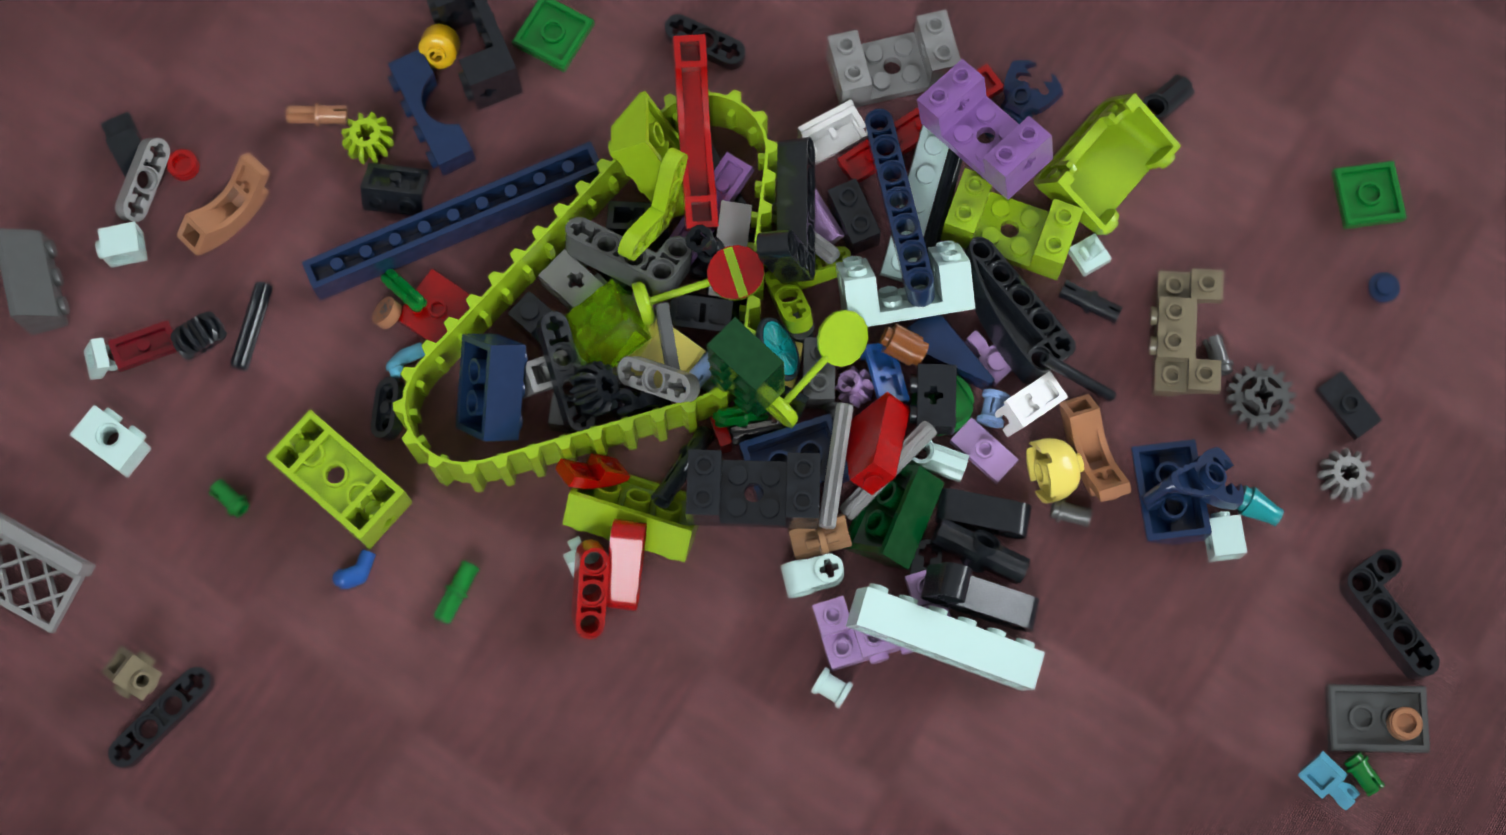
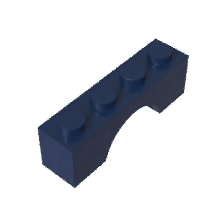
M416 50L388 63L392 73L387 76L394 93L401 92L404 100L400 101V104L407 118L414 117L417 125L412 128L420 144L426 141L430 150L425 152L432 168L439 167L442 175L445 176L475 162L476 158L460 124L440 123L426 113L428 98L438 84L424 54Z

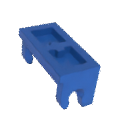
M867 344L860 359H866L877 399L888 391L906 404L910 398L899 360L883 353L882 344Z

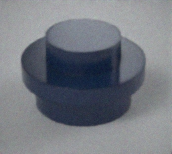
M1387 272L1375 274L1368 282L1367 288L1370 297L1380 303L1393 301L1400 292L1399 281L1395 276Z

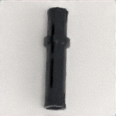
M699 426L690 441L680 448L677 460L651 495L655 505L663 509L669 508L674 497L687 480L688 449L707 450L714 441L715 435H712L713 432L709 428Z

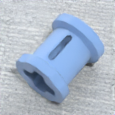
M984 389L982 392V397L984 398L980 415H977L976 422L986 427L1003 428L1005 423L1002 419L1003 416L996 418L995 412L1005 405L1003 402L1009 399L1010 395L1000 390Z

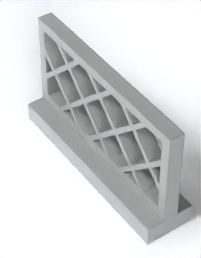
M0 512V538L3 539L0 541V546L14 545L18 557L17 560L4 563L0 551V580L2 584L0 593L4 592L5 598L0 596V605L47 632L55 633L85 577L91 576L96 565ZM24 551L30 555L25 557ZM37 558L42 561L45 574L30 578L26 562ZM19 564L24 581L9 585L5 568ZM51 567L57 570L52 572ZM64 573L73 578L67 591L57 593L54 576ZM46 579L51 596L36 600L32 583ZM25 586L29 603L18 606L13 601L11 590ZM52 601L55 613L49 623L41 619L38 605ZM31 607L32 613L29 612V611H27V610H25V609Z

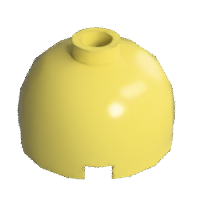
M1044 438L1031 441L1029 444L1033 447L1026 450V463L1031 482L1037 480L1040 490L1035 491L1037 497L1045 504L1067 498L1079 485L1081 472L1084 471L1082 456L1079 453H1075L1074 449L1063 440Z

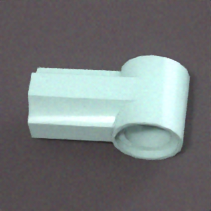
M931 440L924 447L927 458L921 460L914 457L908 463L909 465L921 466L928 472L960 482L965 472L969 455L933 443Z

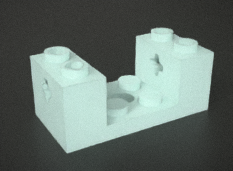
M941 241L936 243L935 247H929L928 255L934 277L935 298L928 306L916 307L909 303L905 288L897 289L894 286L880 288L877 292L876 276L867 258L860 256L846 257L843 259V262L836 263L841 309L856 312L864 319L867 327L975 309L970 260L959 243L954 241ZM918 285L915 286L914 289L920 290L926 288L927 286Z

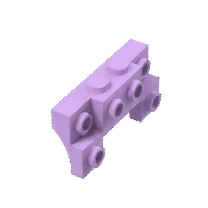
M926 570L905 576L904 579L910 597L918 600L917 605L925 608L929 606L943 608L948 611L947 616L951 617L948 608L920 598ZM844 596L812 605L831 672L870 660L871 664H877L890 659L888 654L901 650L902 655L914 652L846 627L849 612Z

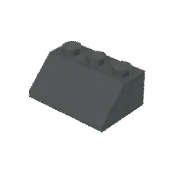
M0 228V270L10 317L31 335L68 326L66 315L70 314V308L66 297L62 296L60 286L64 285V280L60 269L56 268L54 258L58 257V252L52 239L49 240L39 230Z

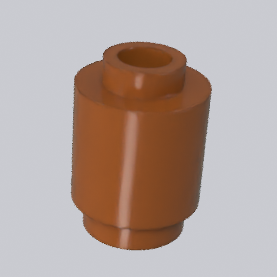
M897 323L892 328L887 326L879 340V343L883 345V353L907 365L914 364L918 366L929 348V343L923 341L924 338Z

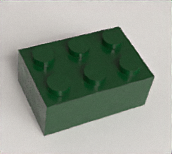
M734 317L707 344V360L710 364L711 381L722 392L730 391L736 397L734 402L746 414L752 412L759 417L785 391L784 361L737 318Z

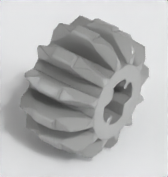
M1344 448L1340 454L1334 450L1329 453V459H1323L1320 462L1323 470L1317 473V478L1326 480L1320 488L1323 491L1328 488L1332 491L1330 499L1334 500L1340 494L1343 503H1348L1351 497L1358 501L1363 497V492L1371 490L1372 486L1368 481L1374 478L1375 473L1366 471V468L1371 465V461L1367 460L1362 463L1360 461L1361 452L1357 451L1351 456L1349 448ZM1342 471H1346L1349 474L1347 477L1348 481L1342 477L1344 475Z

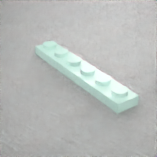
M922 125L908 173V180L923 237L949 149L924 125ZM904 231V232H902L901 234H902V235H908V234H911L912 232H910V231ZM890 236L879 275L903 282L892 236ZM910 258L907 261L916 262L917 258Z

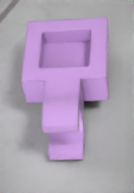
M975 330L966 338L964 343L995 379L993 383L995 387L1012 369L1005 362L994 344L989 347L978 331Z

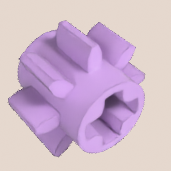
M852 366L850 370L839 374L838 385L835 386V389L841 393L839 399L843 403L849 404L851 402L855 407L859 408L860 404L871 401L874 386L872 381H870L871 376L865 369L859 371Z

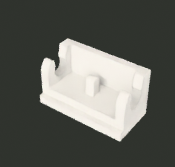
M850 99L799 126L797 138L809 136L812 138L815 147V165L866 139L867 134L863 129L866 127L865 123Z
M1049 371L1004 401L1005 405L995 412L996 418L1003 415L1007 417L1009 424L1004 427L1003 432L1009 437L1068 398V396L1051 371Z

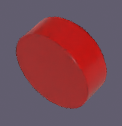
M178 149L170 154L167 169L176 180L188 181L198 174L200 163L192 151Z

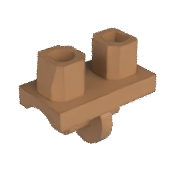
M843 513L837 515L836 527L834 529H824L819 527V525L818 529L788 528L795 560L824 555L831 551L852 546Z

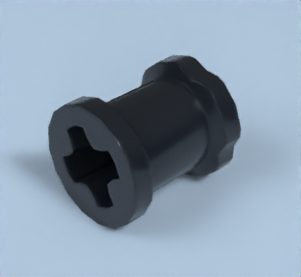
M704 225L692 227L686 235V246L696 252L698 258L703 263L709 264L713 256L725 248L724 243L719 238L714 237L712 231Z

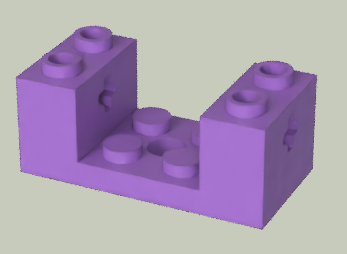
M961 59L917 99L921 124L1007 200L1053 160L1052 135L1030 116L1018 124L986 96L984 77L964 59ZM983 133H991L995 136L994 140L990 143H981L978 141V137Z

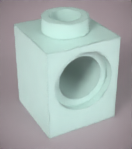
M135 221L98 229L99 240L95 241L98 257L103 259L111 268L148 260L144 232Z
M1229 511L1211 514L1209 519L1212 534L1205 540L1208 562L1242 558L1247 553L1241 515L1230 516Z

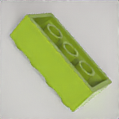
M643 91L636 96L611 126V140L608 142V149L611 157L617 159L622 165L625 174L634 180L640 193H644L650 200V203H652L660 165L666 152L671 147L680 151L679 135L647 92ZM682 185L673 218L684 215Z
M630 475L627 482L610 487L595 489L571 488L562 524L580 532H588L604 537L610 541L614 519L647 523L645 551L684 563L693 546L699 525H688L687 492L680 490L669 508L663 509L653 503L654 500L651 499V495L660 484Z

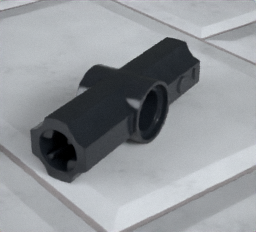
M945 518L939 521L931 538V545L959 557L962 564L970 567L973 572L983 573L987 570L1015 584L1021 583L1030 565V558L1000 545V541L992 533L985 530H977L974 533Z

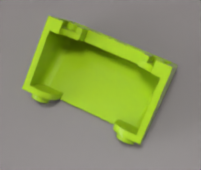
M1136 93L1110 97L1095 108L1053 156V160L1040 171L1033 182L1052 201L1057 199L1083 208L1084 210L1079 222L1096 235H1107L1119 224L1117 220L1120 215L1116 208L1150 169L1159 167L1163 169L1169 166L1174 161V154L1181 145Z

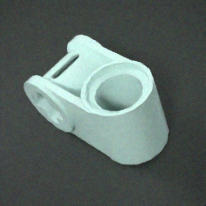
M833 554L799 559L780 566L788 598L803 597L816 591L838 586L844 578L843 563L838 556ZM831 564L833 569H837L834 571L833 577L828 578L826 573H821L825 571V565Z

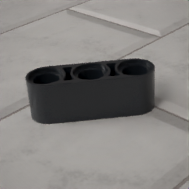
M942 488L935 522L939 523L940 520L945 518L971 531L985 530L996 536L1026 539L1032 506L1019 501L958 489Z

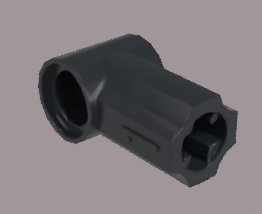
M1176 74L1155 93L1147 95L1143 103L1149 109L1155 110L1159 114L1155 116L1163 124L1166 118L1194 96L1195 90L1192 87V83L1185 76Z

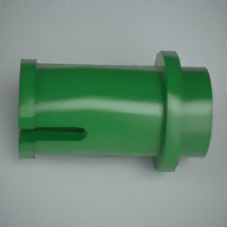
M222 478L214 482L210 487V491H208L210 496H213L227 509L229 516L239 518L250 507L248 497L237 493Z
M1357 752L1344 761L1347 767L1345 771L1347 773L1351 772L1368 797L1377 793L1385 786V783L1381 781L1367 762L1369 757L1367 755L1363 756L1361 752Z

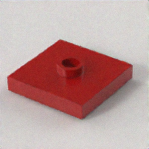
M431 269L416 288V291L427 300L426 307H423L421 312H414L407 304H404L398 322L424 340L437 343L448 332L444 321L448 317L459 320L470 309L466 301L470 294L434 269Z

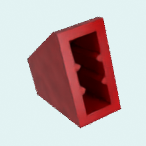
M888 391L851 420L846 453L849 479L871 495L875 494L896 477L910 414L909 407Z

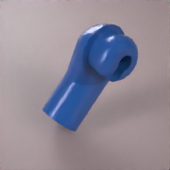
M361 550L354 566L343 570L338 569L334 572L332 577L333 583L341 589H350L365 583L376 554Z

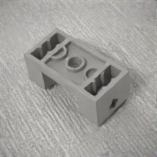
M946 9L916 16L914 32L861 44L857 30L827 36L826 59L839 105L851 99L855 108L925 92L961 60ZM889 62H894L900 66V71L890 74L884 70V66Z

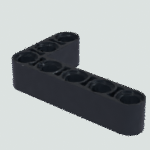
M810 136L780 140L778 142L777 231L761 232L757 235L756 244L760 260L782 284L811 281L815 278V147Z

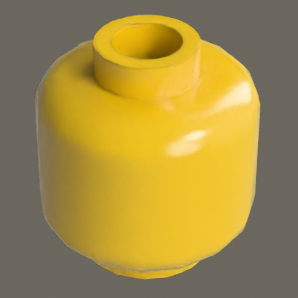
M433 24L426 28L422 34L418 50L421 54H424L431 68L444 69L452 65L456 60L460 49V39L456 31L448 25Z

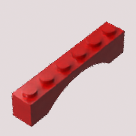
M705 34L673 36L672 50L679 149L688 155L682 181L685 231L691 230L696 225L717 229L719 224L711 145Z

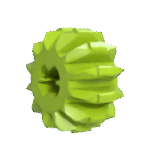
M371 111L367 118H364L363 114L358 112L357 121L348 119L347 123L350 128L342 129L341 134L345 138L342 140V146L345 150H348V155L351 159L358 158L360 163L365 165L369 158L376 164L378 162L377 156L381 155L388 158L386 148L393 147L394 142L390 137L393 136L394 132L392 127L387 126V120L383 116L377 119L376 114Z

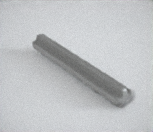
M837 403L818 524L819 527L824 529H834L836 527L853 406L847 403Z
M922 421L903 441L896 475L936 436L937 431L929 422ZM888 484L873 495L858 487L841 504V512L845 517L853 520Z

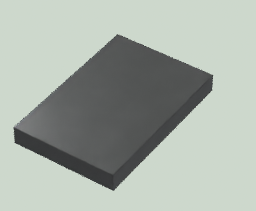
M1325 685L1328 751L1430 753L1426 686ZM1399 707L1415 709L1423 721L1421 733L1416 738L1408 741L1395 739L1387 729L1386 721L1388 715Z

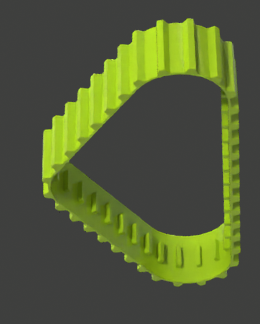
M708 89L710 126H720L737 132L745 137L750 146H754L758 152V170H763L762 181L755 180V197L760 198L758 212H751V228H756L755 242H748L747 247L758 254L756 244L758 233L772 231V204L776 201L777 142L767 139L768 116L763 110L753 112L748 106L743 104L741 92L734 89L728 95L710 92ZM669 93L664 96L665 107L660 111L678 134L676 96ZM601 158L596 163L597 177L591 183L580 180L575 185L577 197L569 206L558 203L553 208L556 219L549 227L544 228L537 225L532 230L535 241L525 251L515 248L510 253L513 264L503 274L493 271L488 276L491 287L481 297L470 294L466 299L470 309L459 320L448 317L444 321L448 332L437 343L426 340L421 345L425 356L418 362L415 368L404 367L400 373L406 385L403 390V398L393 402V411L407 431L402 440L418 464L428 462V466L441 484L448 486L454 480L463 483H471L475 492H484L487 482L502 479L507 486H512L516 484L517 474L530 470L538 478L546 476L547 465L558 463L561 458L577 462L578 456L592 452L607 456L608 448L619 444H624L629 451L635 450L638 446V439L654 435L659 442L668 440V431L674 428L684 426L689 433L695 432L699 421L711 417L718 409L727 408L728 404L735 397L730 391L722 392L715 386L710 392L697 397L692 402L675 403L662 408L656 407L648 412L631 417H622L617 421L600 426H591L583 431L569 435H560L559 438L538 444H529L528 447L504 454L503 452L498 453L497 456L477 461H451L443 453L439 457L428 450L431 446L425 436H419L418 423H422L420 409L424 399L428 396L435 383L461 357L462 334H483L489 329L500 315L514 303L521 293L566 247L565 226L567 222L576 217H583L591 221L628 183L631 177L625 174L622 165L617 159L609 161ZM764 279L762 286L757 292L747 298V306L740 305L739 321H745L744 326L755 336L757 326L761 321L760 300L764 299Z

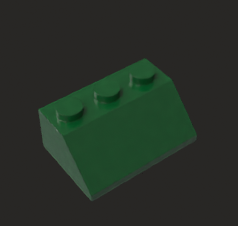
M907 464L852 520L848 530L852 546L844 549L888 567L909 570L922 536L927 529L932 512L939 500L944 482L921 466Z

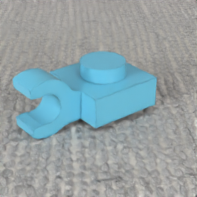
M1324 751L1319 753L1298 773V776L1319 797L1323 799L1327 794H1330L1344 810L1350 808L1356 802L1354 799L1360 795L1353 785L1343 782L1348 774Z

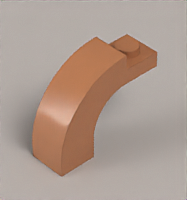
M250 152L241 155L225 189L209 204L186 213L176 236L196 256L211 251L225 243L251 220L264 203L269 193L264 186L270 172Z
M1089 394L1060 402L1059 407L1066 439L1075 453H1079L1082 456L1084 471L1081 472V479L1090 496H1097L1099 501L1103 502L1115 500L1120 496L1131 493L1130 482L1116 464L1108 447L1100 408Z

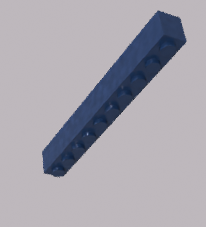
M591 141L307 259L302 262L312 289L320 301L379 277L385 274L388 269H398L576 194L575 185L580 180L591 183L597 177L596 163L599 161V158Z

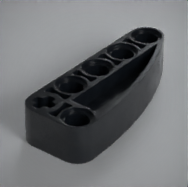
M984 237L973 238L964 252L971 263L975 300L974 310L990 340L1023 383L1030 385L1049 371L1052 374L1055 373V371L1040 363L1041 356L1044 353H1049L1066 362L1075 352L1076 344L1074 339L994 244Z

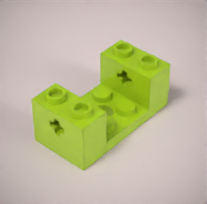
M965 168L946 217L941 240L954 241L966 249L973 238L984 237L994 244L1011 265L1058 280L1084 209L1057 199L1053 200L1049 211L1011 198L1007 200L1004 196L991 192L992 186L976 171ZM1006 224L1013 225L1017 229L1018 234L1011 238L1006 237L1002 234L1001 227Z
M311 409L266 456L283 475L299 489L306 492L369 550L413 503L401 487ZM339 467L344 469L345 475L342 481L339 483H330L328 481V474L333 468Z

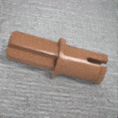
M315 103V106H288L285 111L287 123H315L316 127H320V124H348L347 105L326 106Z

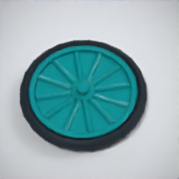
M770 317L764 318L757 326L756 337L784 361L785 381H791L797 376L800 368L799 353L795 341L780 321Z

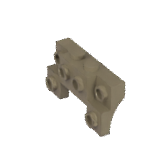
M1192 268L1191 272L1158 271L1156 276L1155 306H1151L1149 324L1155 325L1154 336L1149 337L1148 355H1154L1152 395L1172 397L1185 394L1220 393L1221 360L1196 359L1197 304H1221L1223 301L1224 270Z

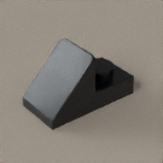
M129 111L100 123L107 138L105 142L125 178L137 148L143 140ZM144 162V166L153 167L152 165H148V162Z

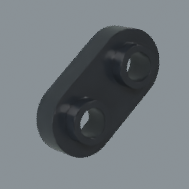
M386 377L379 382L375 390L371 432L375 437L385 441L394 440L402 430V423L393 411V402L403 398L405 384L398 379Z

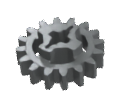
M1257 363L1253 371L1250 367L1245 366L1241 371L1242 375L1236 373L1232 378L1234 383H1229L1226 387V391L1231 393V395L1226 397L1225 403L1233 405L1228 414H1237L1239 416L1236 421L1237 425L1244 421L1248 423L1247 431H1251L1255 426H1258L1260 433H1264L1268 425L1274 431L1280 426L1279 422L1284 424L1290 418L1287 413H1292L1295 410L1296 406L1289 402L1297 397L1296 393L1288 392L1293 382L1284 383L1282 379L1285 373L1282 371L1278 375L1274 374L1273 365H1270L1266 371L1263 370L1261 363ZM1251 381L1250 389H1245V391L1241 392L1242 386ZM1280 405L1277 413L1270 416L1271 407Z

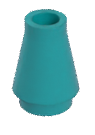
M1246 485L1243 486L1244 501L1241 506L1236 508L1238 514L1276 526L1284 514V509L1278 507L1255 486L1251 488Z

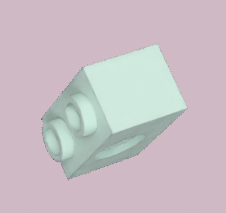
M93 405L70 433V436L128 478L152 449L144 442L147 436L133 425L128 429L121 425L120 422L123 418L109 407L102 411ZM114 433H119L118 440L114 444L108 445V438Z

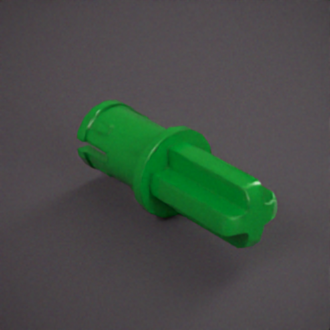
M736 403L733 407L718 409L712 415V418L715 420V426L719 428L733 425L745 427L751 422L765 421L769 417L768 415L757 417L752 412L746 414Z
M465 560L461 561V565L451 583L445 585L444 588L447 590L434 612V617L438 621L445 624L452 622L463 599H468L469 597L467 592L477 572L480 570L478 567Z

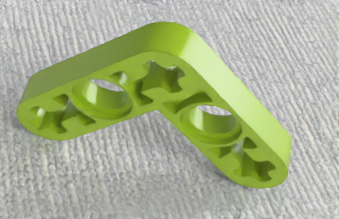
M673 147L666 152L660 165L651 207L625 232L618 247L619 255L635 261L671 223L675 214L688 160L686 153Z
M837 246L840 256L833 264H828L815 254V278L811 281L782 284L770 270L766 272L765 280L768 292L789 332L800 334L812 328L813 317L811 308L802 289L837 278L836 263L843 262L844 258L851 256L848 248ZM788 297H796V299L789 302L782 301ZM798 312L800 318L796 319L793 314Z

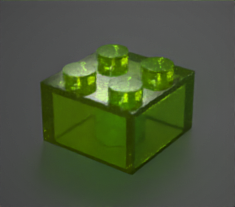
M613 279L598 288L591 296L565 315L579 356L587 363L602 361L605 365L611 364L613 368L622 358L629 356L652 338L647 326L644 325L635 299Z

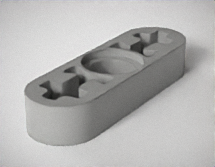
M145 138L140 142L115 203V211L120 219L139 222L146 217L170 157V148L165 140L161 138ZM151 147H154V150L158 152L157 157H153V153L150 151ZM144 162H148V165H152L153 168L150 166H144ZM141 171L146 172L148 175V184L144 188H141L137 183V176ZM132 192L141 193L142 196L137 197L138 194H133ZM128 203H132V206L136 208L134 213H131Z
M641 356L624 357L620 360L617 367L618 378L624 385L676 403L692 402L698 397L700 392V384L695 375ZM631 367L636 371H643L642 375L635 376V373L631 372ZM657 370L663 377L660 388L655 386L653 380ZM674 383H682L686 387V392L684 393V390L681 388L673 387Z

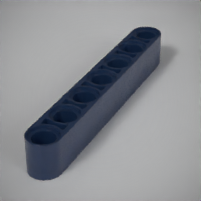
M874 109L865 118L867 140L906 296L909 303L913 306L925 307L930 305L935 298L934 277L892 115L885 109ZM884 153H891L890 155H887V156H883V155H882V154H884ZM890 179H898L897 181H894V182L888 181V180H890ZM897 205H905L902 208H895ZM904 231H910V232H912L911 234H908V235H902V234H901V233L904 232ZM910 258H918V259H919V260L916 261V262H909V261H907V260L910 259ZM918 285L927 286L926 288L920 290L914 289V287Z

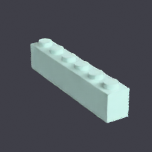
M870 583L869 586L856 590L846 627L1017 690H1035L1045 652L1034 648L1035 643L1021 638H1016V641L1005 637L1006 632L996 628L988 627L987 630L976 627L977 622L966 617H958V619L947 616L948 611L940 607H922L917 605L918 600L907 595H899V598L888 594V588L878 584Z

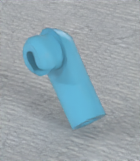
M421 342L399 350L386 363V371H389L390 377L395 379L401 378L400 373L404 365L425 356Z

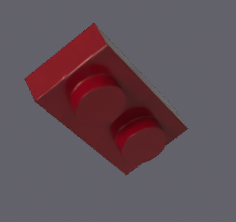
M169 320L107 341L119 372L177 352L170 339L173 330Z

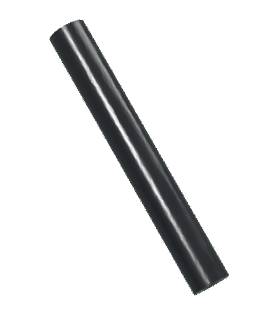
M1044 353L1041 356L1040 363L1097 396L1108 402H1112L1116 398V391L1053 355Z

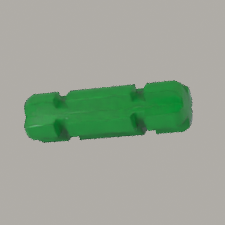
M388 269L385 274L381 275V281L385 286L392 290L414 312H421L422 308L426 307L427 300L406 280L399 276L396 271Z

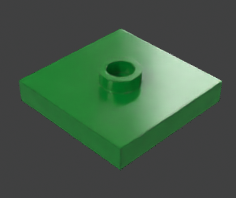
M538 0L512 40V45L565 73L595 23L593 19L556 0Z
M1394 161L1334 168L1331 171L1343 230L1404 222L1407 219Z

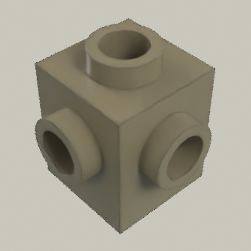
M122 645L101 671L115 683L112 689L127 699L134 695L142 701L147 694L155 690L159 678L163 674L153 666L156 663L154 658L142 650L136 655Z

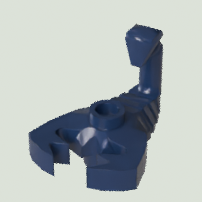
M1030 60L1012 61L1004 83L1005 99L1001 104V109L1018 124L1023 122L1028 116L1033 118L1034 115L1043 113L1064 95L1059 80L1052 72V82L1043 81L1049 90L1046 95L1041 94L1038 88H1030L1028 82L1018 80L1020 76L1032 77L1027 69L1038 66L1036 62ZM984 133L989 142L994 140L995 136L993 134Z
M1216 446L1204 452L1192 463L1186 464L1174 471L1141 497L1147 511L1159 509L1166 500V494L1168 493L1196 496L1212 506L1235 510L1243 504L1244 490L1242 483L1236 487L1232 483L1228 486L1225 485L1227 481L1225 471L1234 465L1225 452Z

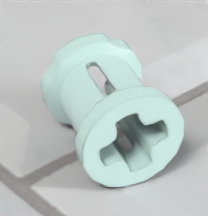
M825 667L814 684L811 693H819L833 701L835 707L839 709L854 684L850 681L848 683L843 682L830 673V669Z

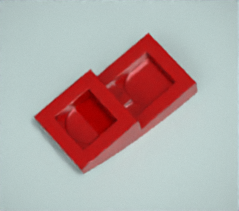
M591 453L586 463L561 458L555 468L568 487L595 489L610 487L627 482L630 478L628 472L616 458Z

